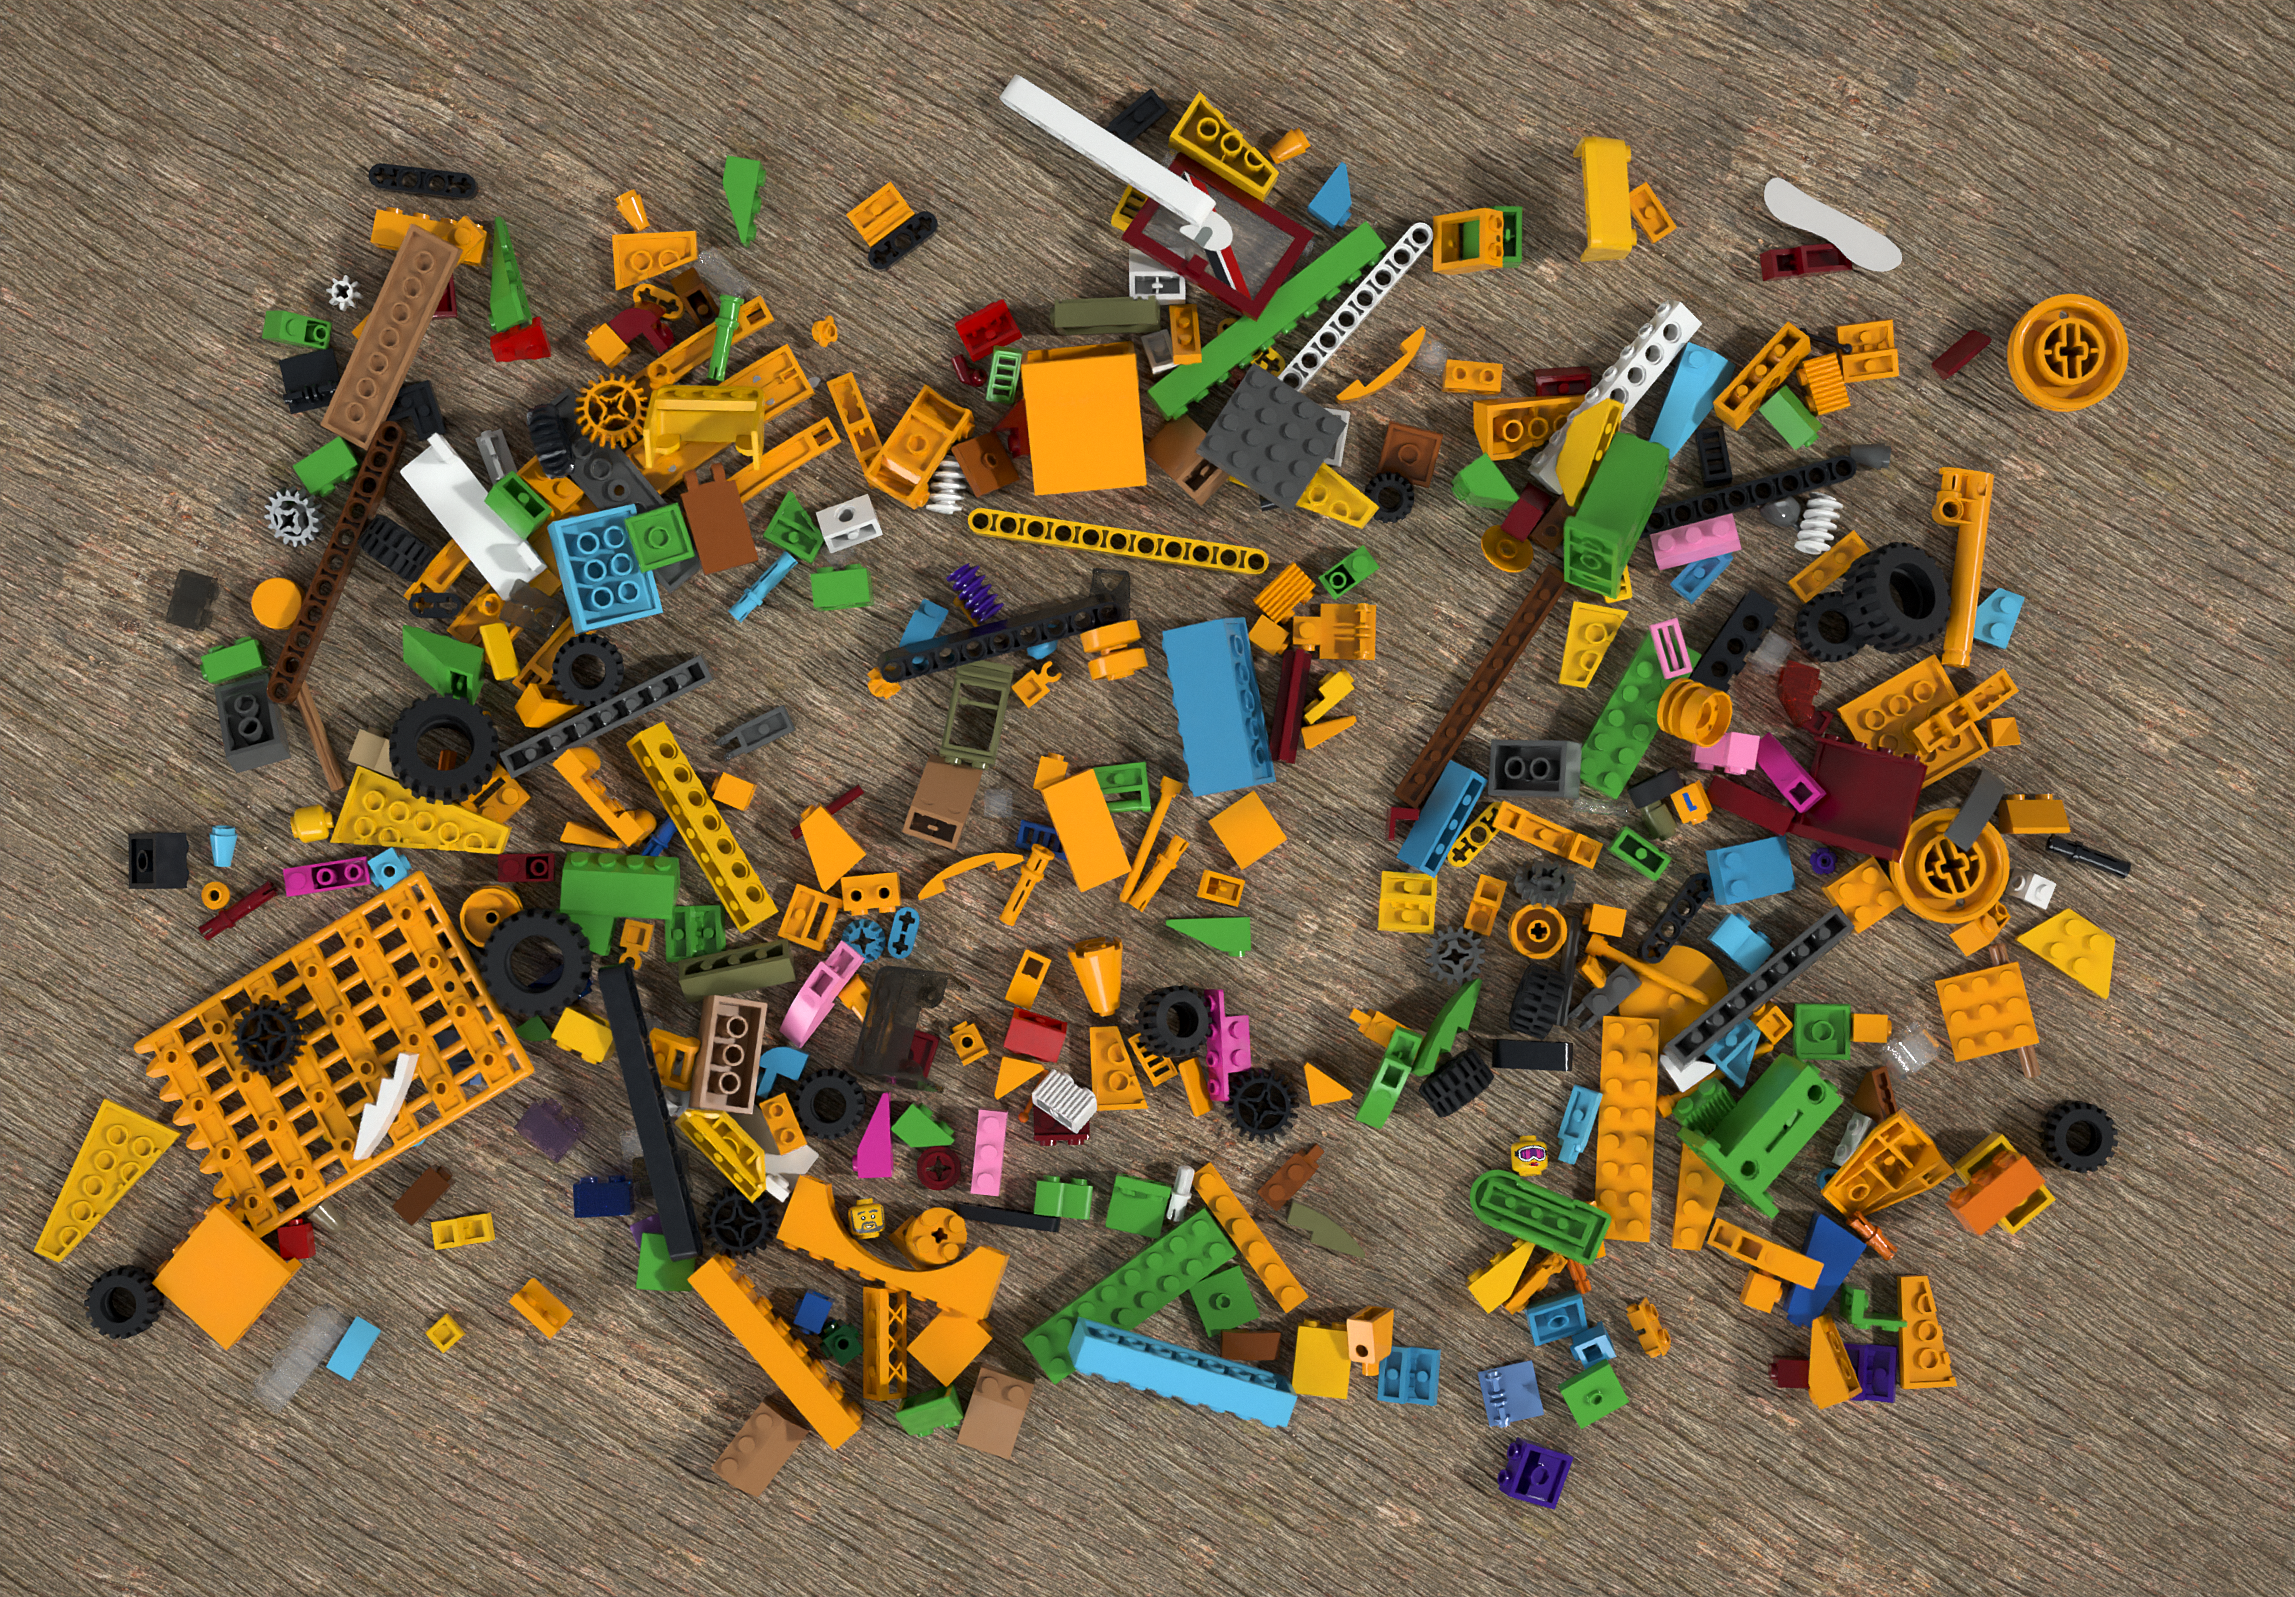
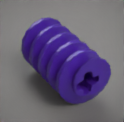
M970 563L950 574L946 580L948 582L956 581L952 587L954 591L963 590L958 598L960 601L969 599L964 607L966 610L975 608L970 616L972 619L981 618L977 623L979 625L999 612L1004 604L1003 602L994 604L998 594L988 595L987 592L992 585H982L981 583L986 577L985 574L976 576L975 573L980 568L979 565L970 567Z

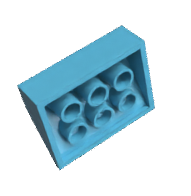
M635 504L559 520L547 526L576 635L663 613L653 572L651 570L641 574L623 521L626 518L637 515Z

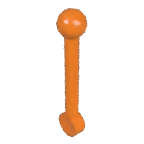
M1047 1069L1039 1073L1040 1079L1036 1087L1050 1073ZM1032 1095L1024 1112H1021L1018 1116L1019 1121L1022 1123H1026L1029 1120L1028 1114L1033 1106Z

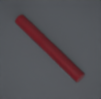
M858 784L825 806V808L833 815L863 795L864 791ZM800 824L790 830L795 840L803 835Z

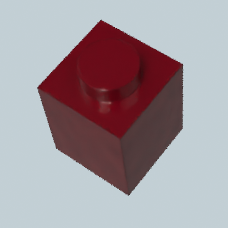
M1773 1355V1363H1769L1768 1367L1769 1379L1778 1388L1809 1389L1810 1359L1807 1356Z

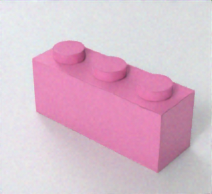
M1732 513L1650 534L1659 570L1742 550Z
M986 1107L979 1109L971 1194L999 1196L1008 1110Z

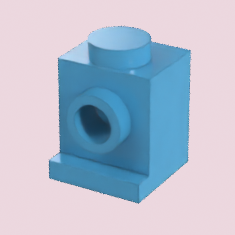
M1602 1321L1597 1322V1326L1572 1336L1573 1345L1570 1346L1571 1352L1576 1362L1581 1360L1585 1370L1604 1359L1609 1360L1616 1357L1613 1342Z

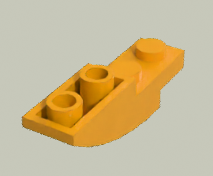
M1721 1218L1716 1219L1707 1244L1725 1251L1733 1257L1814 1290L1824 1266L1823 1263Z

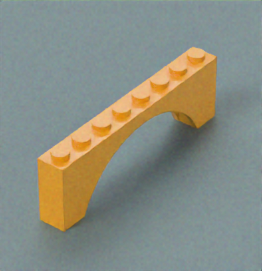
M809 1174L799 1175L776 1237L783 1240V1246L793 1250H799V1247L809 1251L808 1255L812 1258L824 1261V1258L835 1261V1267L846 1271L853 1268L860 1271L859 1276L865 1279L875 1281L878 1278L885 1281V1286L890 1289L901 1291V1288L910 1291V1296L921 1301H926L927 1298L937 1302L936 1306L949 1312L956 1309L963 1312L962 1317L974 1322L988 1317L1011 1255L984 1244L963 1260L944 1268L914 1270L889 1264L869 1253L849 1233L837 1211L832 1183Z

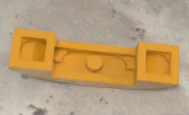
M1423 326L1420 327L1400 344L1399 349L1404 353L1403 357L1366 387L1358 379L1336 396L1335 401L1337 404H1346L1364 399L1380 391L1395 380L1415 356L1424 338L1425 328Z
M1503 800L1492 824V827L1590 869H1593L1603 846L1601 842L1571 831Z
M990 853L962 860L946 868L931 879L918 894L919 900L947 891L944 879L995 861L999 871L1025 861L1024 856L1012 853Z

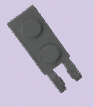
M782 705L734 728V731L715 741L717 746H723L731 740L738 738L741 747L731 750L723 756L725 762L792 733L796 731V728L785 705Z
M1622 962L1607 975L1606 983L1602 988L1593 987L1582 997L1581 1001L1569 1011L1568 1018L1570 1020L1576 1018L1588 1007L1593 1014L1579 1026V1029L1585 1032L1598 1019L1601 1020L1603 1016H1606L1635 991L1642 982Z

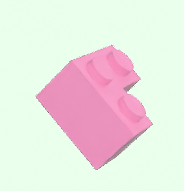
M1729 732L1725 733L1720 741L1712 747L1703 748L1692 744L1690 762L1697 763V769L1713 771L1714 766L1725 768L1724 773L1746 775V771L1755 770L1760 736Z

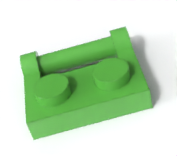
M1146 762L1093 768L1103 795L1132 791L1141 792V799L1106 803L1110 813L1136 810L1151 812Z

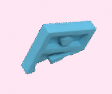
M1996 588L1977 606L1973 639L2005 650L2025 597L2002 588Z
M1747 1018L1704 1053L1739 1089L1744 1086L1761 1030Z

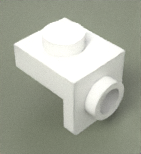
M2015 868L2005 893L2046 910L2056 883L2035 873Z

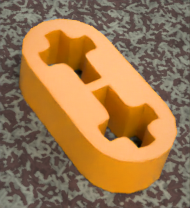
M646 283L640 284L635 288L633 292L634 302L643 301L639 297L640 294H646L647 290H650V295L657 299L655 304L666 311L661 316L662 318L676 321L684 315L685 306L677 295ZM662 301L667 304H672L673 301H676L675 305L679 308L678 311H672L671 314H668V310L661 306Z

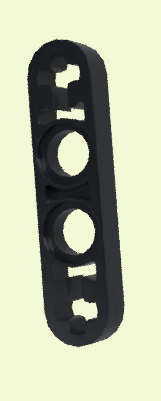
M384 163L374 165L369 171L371 184L382 191L467 201L473 199L479 190L476 180L466 173ZM382 170H384L388 176L396 177L397 186H394L395 182L390 179H384L383 184H381L376 176L381 175ZM408 173H413L417 176V183L411 188L403 185V178ZM437 176L443 177L445 181L444 187L439 191L432 190L430 187L431 180ZM450 178H453L452 182L457 185H463L464 181L467 180V183L472 187L471 189H466L465 194H463L459 188L451 187Z
M1695 873L1686 879L1639 943L1637 954L1642 962L1656 964L1664 959L1711 894L1713 886L1709 875ZM1695 881H1703L1701 886L1704 890L1696 891L1692 897L1686 894V892L1693 893L1697 888V885L1694 883ZM1682 899L1686 900L1690 906L1689 912L1686 915H1681L1677 910V904ZM1666 921L1670 922L1674 928L1673 934L1670 937H1665L1661 932V926ZM1658 940L1665 942V945L1663 943L1657 944L1654 948L1656 956H1647L1649 954V951L1646 949L1647 946H1654Z
M954 1201L952 1211L963 1219L1048 1232H1059L1061 1217L1034 1214V1212Z

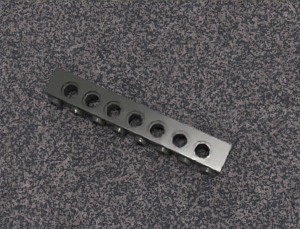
M702 652L614 695L609 700L603 701L600 705H594L504 749L499 755L511 778H514L563 754L570 748L578 747L712 681L715 675Z
M1836 905L1665 1045L1663 1052L1682 1072L1849 936L1855 928L1854 924Z

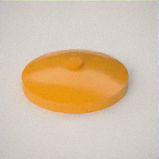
M1673 945L1659 963L1647 965L1710 995L1712 1001L1709 1005H1703L1632 969L1630 970L1642 984L1617 1005L1619 1016L1660 1018L1659 1054L1666 1055L1663 1049L1669 1041L1729 993L1723 974L1710 958L1695 949L1679 945ZM1654 948L1648 950V951H1649V954L1647 955L1648 957H1649V956H1656V953L1654 952Z

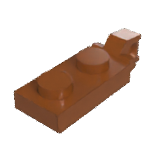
M1317 1143L1307 1152L1301 1148L1256 1192L1277 1212L1316 1173L1315 1171L1319 1168L1316 1161L1325 1151Z

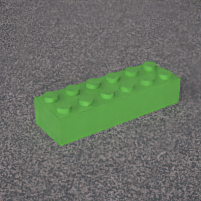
M1650 629L1647 630L1581 743L1580 781L1611 800H1617L1660 727L1657 721V710L1664 691L1673 681L1678 678H1689L1692 673L1689 672L1666 680L1664 679ZM1658 630L1669 670L1673 672L1663 633ZM1671 637L1679 668L1683 669L1684 665L1677 641ZM1686 646L1692 669H1694L1702 655Z

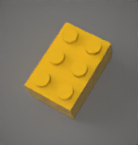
M1993 1131L1954 1163L1952 1167L1967 1186L1971 1182V1176L1978 1170H1986L1993 1164L1992 1159L2004 1150L2006 1152L2009 1150L2018 1152L2003 1134ZM2043 1184L1997 1223L2003 1231L2013 1235L2056 1199Z

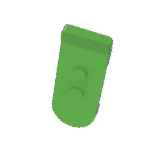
M1491 1170L1482 1174L1475 1180L1470 1191L1472 1210L1483 1223L1565 1256L1584 1266L1591 1265L1594 1262L1611 1223V1216L1608 1213L1577 1199H1571L1504 1170Z

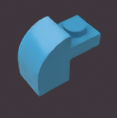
M923 599L919 608L912 615L899 647L935 638L949 610ZM916 656L912 663H921L925 656Z
M789 1045L777 1046L765 1052L760 1057L759 1066L766 1068V1071H760L757 1077L756 1087L759 1089L756 1095L766 1099L769 1098L779 1074L799 1081L811 1053Z

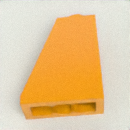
M819 802L816 806L810 804L801 812L800 816L802 819L799 823L820 886L826 892L866 855V852Z

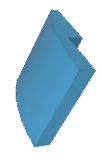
M1392 1345L1390 1355L1380 1361L1377 1400L1400 1404L1437 1405L1441 1349Z

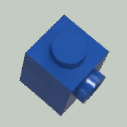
M809 1288L803 1300L798 1298L792 1312L793 1315H796L794 1324L799 1325L798 1330L809 1335H813L814 1332L819 1334L835 1299Z

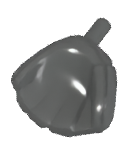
M1786 496L1782 500L1770 502L1760 508L1761 516L1772 524L1786 528L1792 526L1798 533L1802 531L1800 524L1797 522L1801 508L1793 497Z

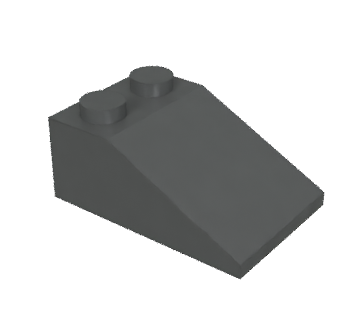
M269 673L214 688L225 756L236 773L291 758L287 734L278 703L273 702L267 696L266 689L271 678Z

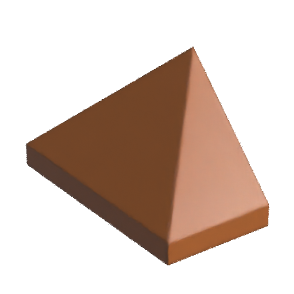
M1886 1065L1866 1073L1851 1101L1855 1107L1877 1124L1898 1111Z

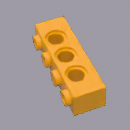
M1787 322L1713 402L1715 415L1737 431L1811 352L1809 336L1790 322Z

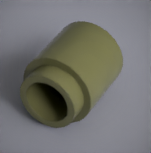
M1659 800L1640 809L1643 814L1641 818L1654 840L1660 838L1662 842L1676 834L1674 829L1678 825L1665 803L1662 804Z

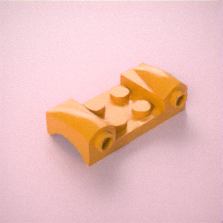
M925 384L865 472L864 476L867 482L914 510L918 506L923 507L930 496L927 482L956 440L961 442L964 438L969 439L973 434L976 425L973 424L974 417L972 412L967 408L953 404Z
M585 746L570 748L552 764L628 847L634 843L639 846L657 828L656 819L651 812L646 809L625 811L626 809L617 799L613 798L611 800L604 793L607 788L596 777L594 779L591 778L601 765L599 756L591 748Z

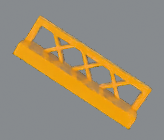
M863 1286V1398L876 1401L907 1398V1290L901 1288V1291H896L888 1287ZM897 1293V1304L891 1309L889 1306V1294ZM894 1320L897 1323V1332L891 1337L889 1326ZM894 1348L897 1351V1360L891 1365L889 1354ZM894 1376L897 1379V1392L889 1393V1382Z

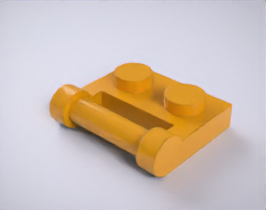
M497 760L495 771H493L487 785L484 784L482 791L476 796L470 794L468 795V800L460 804L469 810L504 824L533 797L515 777L511 778L507 768ZM501 777L506 783L480 807H477L473 801Z
M797 883L777 936L825 953L828 947L826 941L838 909L843 907V900ZM821 902L829 905L816 939L808 938Z
M654 1027L649 1037L661 1083L680 1091H690L696 1053L700 1049V1040L694 1037L684 1038ZM678 1050L685 1052L679 1076L673 1074Z

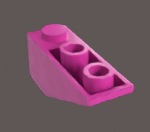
M1770 732L1759 740L1756 761L1780 792L1800 813L1809 810L1826 794Z
M367 856L283 869L287 897L301 896L371 884Z

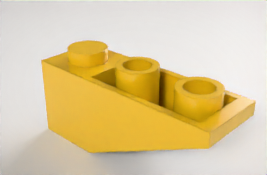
M1517 1237L1511 1243L1513 1245L1512 1248L1505 1253L1502 1250L1490 1258V1265L1483 1270L1479 1267L1468 1275L1469 1281L1465 1285L1488 1314L1511 1296L1535 1244Z

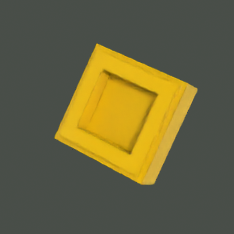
M448 1313L425 1332L442 1353H445L466 1334Z

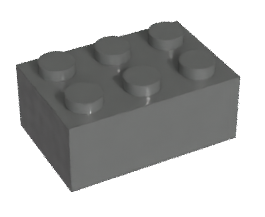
M1491 739L1488 795L1502 798L1579 800L1582 744L1557 740Z

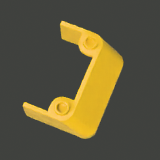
M1597 136L1582 137L1573 151V158L1582 157L1588 247L1580 256L1581 262L1625 259L1631 252L1632 246L1637 244L1636 229H1631L1627 162H1631L1630 145H1625V141L1621 139Z
M663 385L659 390H653L643 428L646 467H653L655 453L668 455L679 448L681 441L735 442L736 450L745 456H753L754 470H760L764 448V391L758 387L697 385Z

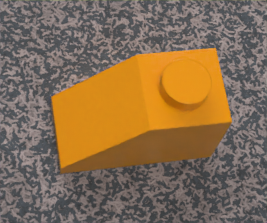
M530 683L514 708L526 727L548 729L583 711L586 706L580 703L578 705L573 704V701L569 698L566 700L562 696L563 693L560 690L558 691L555 685Z

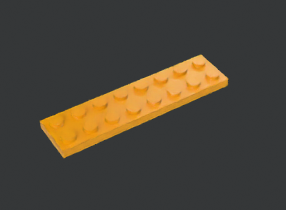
M1603 1016L1600 1093L1603 1095L1599 1105L1595 1201L1598 1209L1611 1216V1223L1604 1239L1650 1242L1660 1018Z

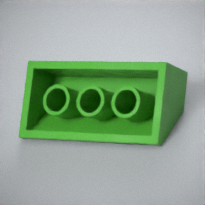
M568 851L562 872L560 913L672 920L681 883L679 858Z

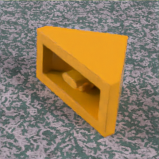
M1204 869L1196 896L1238 907L1245 880Z
M1003 1055L994 1096L997 1100L1043 1071L1045 1069L1044 1065L1040 1062Z
M1305 1061L1303 1069L1311 1106L1350 1099L1353 1096V1092Z

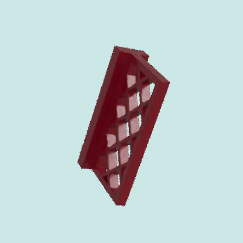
M1296 648L1295 651L1284 650L1269 744L1272 761L1295 764L1312 654L1305 653V649Z

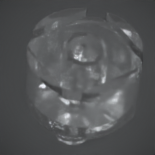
M1917 1020L1899 1032L1902 1036L1900 1039L1897 1040L1895 1037L1892 1040H1888L1887 1043H1884L1877 1049L1880 1053L1878 1057L1900 1083L1908 1079L1906 1076L1913 1072L1915 1074L1939 1055L1938 1052L1945 1049L1923 1022L1919 1023Z

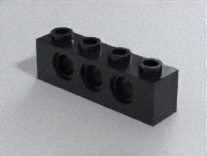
M1747 590L1697 662L1689 679L1699 682L1706 687L1709 686L1727 693L1731 686L1728 684V681L1732 675L1738 676L1746 665V662L1743 660L1749 651L1753 653L1762 641L1759 636L1763 630H1769L1777 620L1778 616L1775 613L1778 607L1754 590ZM1746 616L1753 618L1755 621L1753 631H1747L1743 627V620ZM1730 639H1734L1739 643L1740 649L1737 654H1731L1727 649V643ZM1714 662H1719L1724 667V673L1721 677H1716L1712 674L1711 667Z

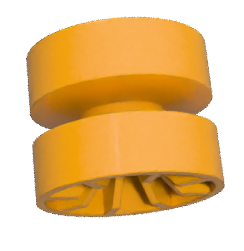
M1137 620L1120 622L1080 634L1085 653H1101L1100 657L1092 659L1087 663L1092 681L1106 678L1108 681L1134 675V671L1148 667L1144 648L1128 649L1127 646L1141 638Z

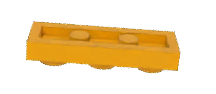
M1197 304L1169 305L1174 365L1202 363Z
M1852 530L1834 544L1830 551H1825L1791 578L1787 584L1802 603L1805 604L1844 574L1855 559L1870 552V549L1855 530Z

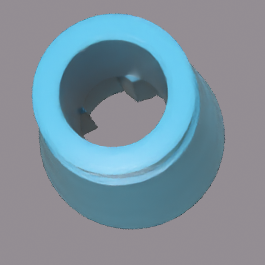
M212 826V832L209 833L214 866L229 867L231 866L238 834L235 833L234 826Z

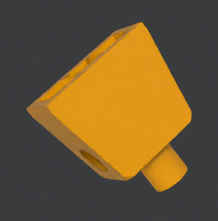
M1368 1305L1347 1319L1349 1358L1355 1362H1362L1363 1375H1378L1379 1362L1391 1353L1393 1308Z

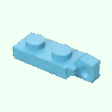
M1576 1084L1573 1087L1557 1136L1560 1138L1559 1145L1562 1146L1558 1160L1574 1165L1579 1152L1583 1153L1602 1099V1093Z

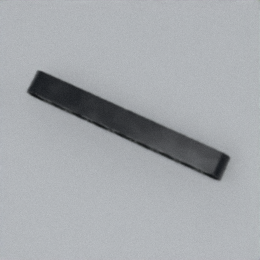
M1102 593L887 650L879 655L877 666L882 678L886 682L898 683L1116 624L1122 617V609L1115 597L1108 593ZM1113 605L1109 613H1101L1105 606ZM1086 612L1084 619L1080 621L1074 620L1078 613ZM1051 620H1060L1056 627H1047ZM1033 627L1029 634H1020L1023 628ZM1006 634L1003 641H993L996 635ZM972 641L979 642L978 646L974 649L966 648ZM943 649H952L949 655L939 656ZM916 656H925L921 663H912ZM889 663L898 664L892 671L885 670Z

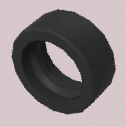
M1671 767L1634 784L1627 791L1635 808L1640 809L1683 788L1684 785L1676 768Z

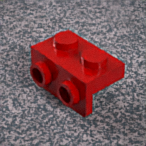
M1004 299L992 302L985 308L963 317L954 324L973 362L993 353L994 345L1005 347L1023 337Z

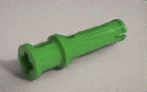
M720 294V311L714 321L715 326L718 327L707 378L724 382L733 332L739 328L740 323L737 320L740 305L744 304V299Z

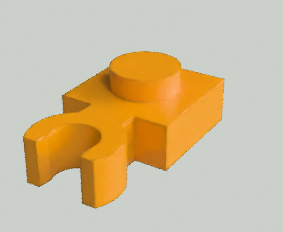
M1051 661L1043 665L1039 675L1032 669L1011 686V689L1028 709L1050 692L1046 686L1048 682L1055 683L1062 676L1060 672L1054 677L1048 676L1047 669L1053 665Z
M628 918L625 920L619 946L627 947V950L621 955L619 963L626 962L628 957H632L635 960L634 969H640L642 959L639 953L640 951L648 952L654 929L653 924Z

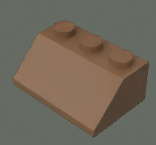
M765 1397L710 1469L732 1486L759 1497L810 1430L768 1397Z

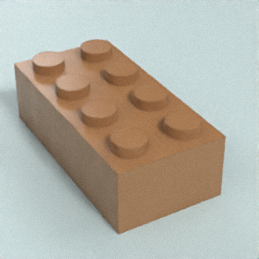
M718 995L703 997L698 1033L700 1049L695 1055L689 1108L721 1110L726 1113L752 1115L767 1003Z

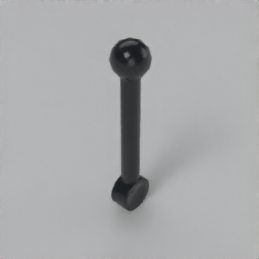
M1799 328L1811 340L1840 349L1844 354H1850L1853 350L1852 345L1849 343L1843 345L1808 333L1805 328Z

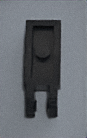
M1151 88L1109 122V126L1105 130L1111 134L1115 132L1120 140L1129 145L1165 116L1169 109Z

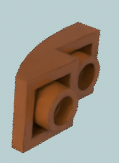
M1247 1328L1221 1330L1220 1357L1230 1360H1279L1281 1332L1277 1329L1250 1331Z

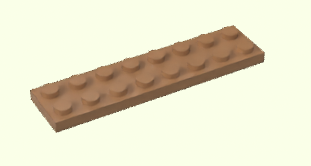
M410 224L320 424L322 427L367 451L369 450L378 427L387 419L463 249L416 224Z

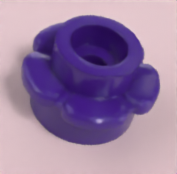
M1822 847L1811 854L1810 864L1815 873L1820 875L1823 873L1830 874L1835 870L1837 856L1834 852H1830L1828 848ZM1822 859H1826L1825 864H1822Z

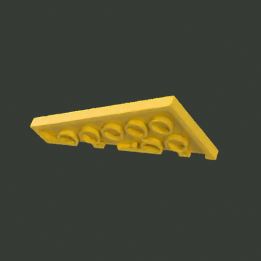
M109 1098L104 1099L36 1244L34 1252L58 1263L62 1262L183 1133Z

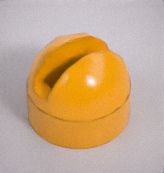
M483 593L478 597L476 607L482 614L494 616L501 609V599L496 594ZM486 601L492 603L491 608L485 606Z

